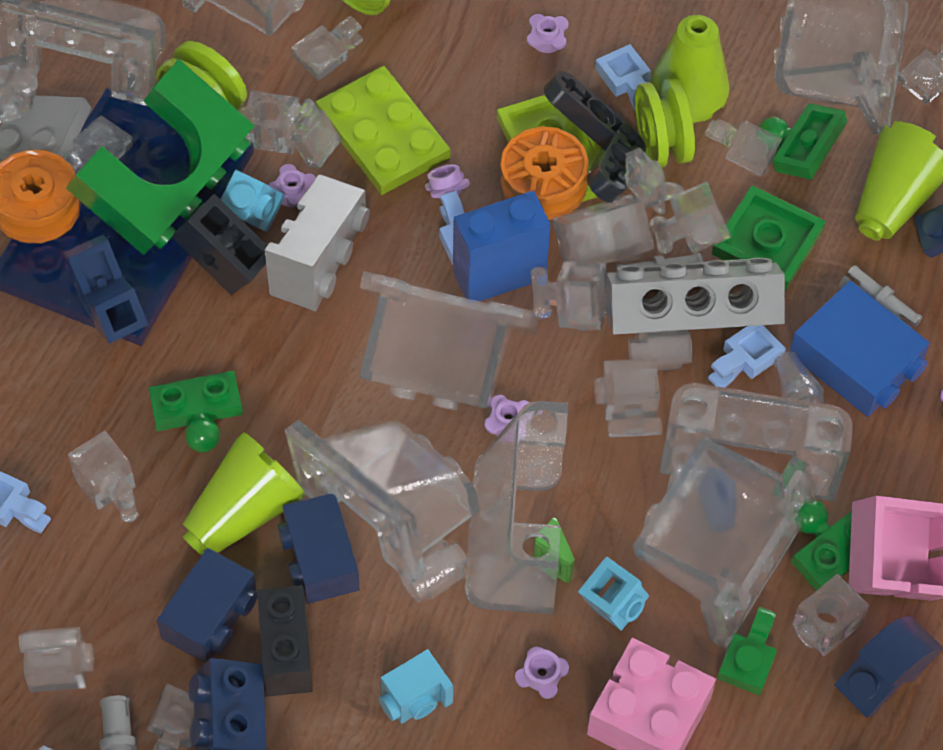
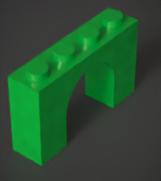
M180 59L175 62L152 88L143 102L172 126L185 141L190 156V167L186 179L172 185H158L147 182L134 174L107 149L101 146L66 187L69 192L143 255L153 245L161 249L176 231L171 224L179 215L186 220L202 202L196 196L204 185L209 190L213 189L227 172L221 165L228 157L236 161L251 144L245 137L255 127L251 121Z

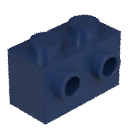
M335 492L283 505L284 523L277 524L279 538L283 551L292 549L295 562L288 564L293 586L303 585L307 604L360 591L359 571Z
M207 548L158 617L157 624L161 639L204 663L212 658L215 652L222 653L232 638V627L240 615L246 617L257 601L254 573Z
M210 658L193 674L189 683V699L191 702H194V720L190 728L191 745L195 746V750H267L263 664Z

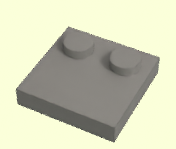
M16 95L0 127V162L12 154L26 150H47L62 156L67 161L91 111V106L84 97Z

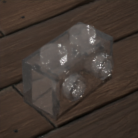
M631 194L618 197L613 203L602 202L552 218L564 266L582 276L601 272L604 269L603 265L617 260L619 263L639 260L642 258V252L655 249L644 201Z

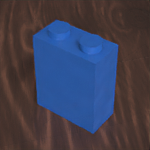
M534 190L454 217L453 273L468 305L546 279L550 222Z
M849 281L794 333L789 355L869 417L879 406L886 409L896 399L900 392L899 387L907 379L913 382L921 375L928 364L924 358L930 342L856 284Z

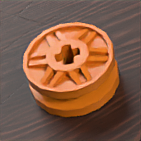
M541 126L524 130L513 137L502 152L500 164L501 189L505 200L534 190L548 220L564 217L578 208L586 196L589 160L584 146L574 135L552 127Z
M26 150L12 154L1 161L0 229L8 237L23 243L47 242L57 239L69 231L79 217L81 201L66 189L67 185L75 177L73 167L62 156L47 150Z

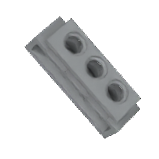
M768 258L617 267V272L607 273L608 324L613 334L785 324V274L777 263H772V260ZM744 284L737 293H729L735 285ZM693 287H702L696 295L686 296L687 292ZM649 290H659L658 294L653 298H643Z

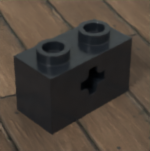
M215 194L202 203L171 237L231 296L248 284L266 265L265 249L268 245Z
M303 585L257 590L263 676L267 697L313 692Z

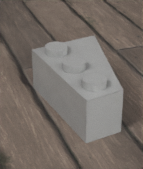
M320 174L299 201L297 209L301 211L296 220L286 219L281 226V232L286 233L279 244L270 242L265 249L269 294L313 311H317L323 297L328 299L331 296L337 279L335 273L340 264L346 265L349 261L354 244L352 240L357 231H364L370 216V209L366 208L365 190Z

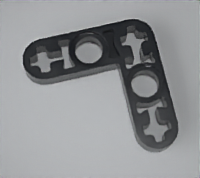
M559 71L544 86L545 96L556 109L601 147L587 175V183L591 191L598 198L607 203H613L629 188L646 152V144L630 125L570 73Z

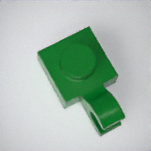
M759 607L748 638L734 633L719 670L718 680L756 695H761L777 653V649L765 645L774 624L775 612Z

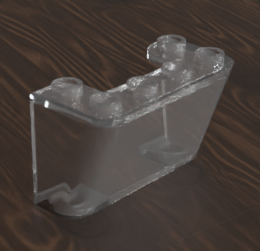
M688 383L675 391L671 401L659 473L675 476H692L697 474V470L703 467L706 462L709 442L795 456L793 480L796 488L805 496L835 502L850 455L853 432L852 420L847 412L834 405L705 384Z
M536 401L525 405L476 459L473 474L464 588L469 602L478 608L553 614L561 526L514 522L516 490L544 491L554 487L560 481L563 452L566 445L568 403ZM536 536L543 538L549 545V551L546 555L538 558L528 556L522 548L526 539Z

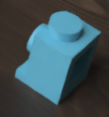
M235 169L221 200L241 220L268 232L286 195Z
M607 556L578 591L597 614L620 631L623 630L628 622H632L639 617L644 608L645 601L649 598V594L641 586L642 582ZM612 577L615 582L601 598L597 594Z
M427 649L381 677L382 695L378 697V700L387 717L391 721L398 719L402 724L412 717L418 720L427 716L437 707V702L439 701L442 702L445 708L453 703V684Z

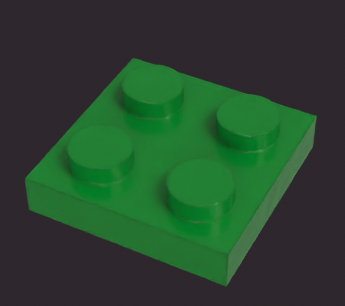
M751 186L714 243L712 255L722 260L771 259L772 263H777L784 272L785 291H787L824 231L826 221L757 187Z

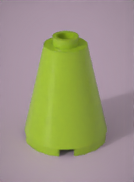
M691 15L679 23L656 64L650 83L654 85L660 97L661 85L664 79L672 77L679 79L689 102L693 123L712 118L714 112L726 105L730 91L718 27L713 20L703 15Z
M894 121L891 128L888 127V124L882 128L855 215V220L859 225L858 229L864 236L876 241L881 240V238H891L943 184V150L933 143L936 136L931 132L902 121Z
M245 432L235 440L182 523L188 530L182 536L183 539L201 556L207 548L216 553L221 552L283 513V505L299 502L306 495L294 478L276 460L273 461L263 452L265 449Z

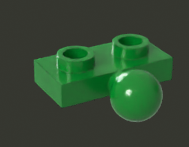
M808 103L792 129L789 128L785 120L779 117H769L762 121L758 128L759 141L768 148H780L772 160L775 172L812 180L847 124L846 113L844 110Z
M234 371L148 387L157 431L188 426L185 432L186 442L192 450L199 453L212 451L220 441V430L217 424L213 422L214 420L243 415Z
M806 498L795 505L792 512V520L798 530L803 533L814 534L817 538L797 552L790 562L815 591L821 595L849 573L852 511L830 526L827 522L828 512L824 504L817 499Z

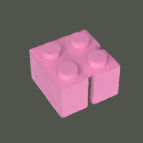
M873 496L852 502L848 592L882 596L894 595V597L928 601L943 599V556L928 559V551L943 550V504L883 496Z
M632 637L613 671L612 680L609 679L590 713L587 735L616 750H685L711 701L716 678L679 660L675 667L668 665L669 655Z

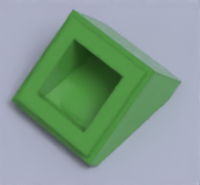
M553 517L534 540L533 560L560 580L569 584L573 579L575 559L557 519Z

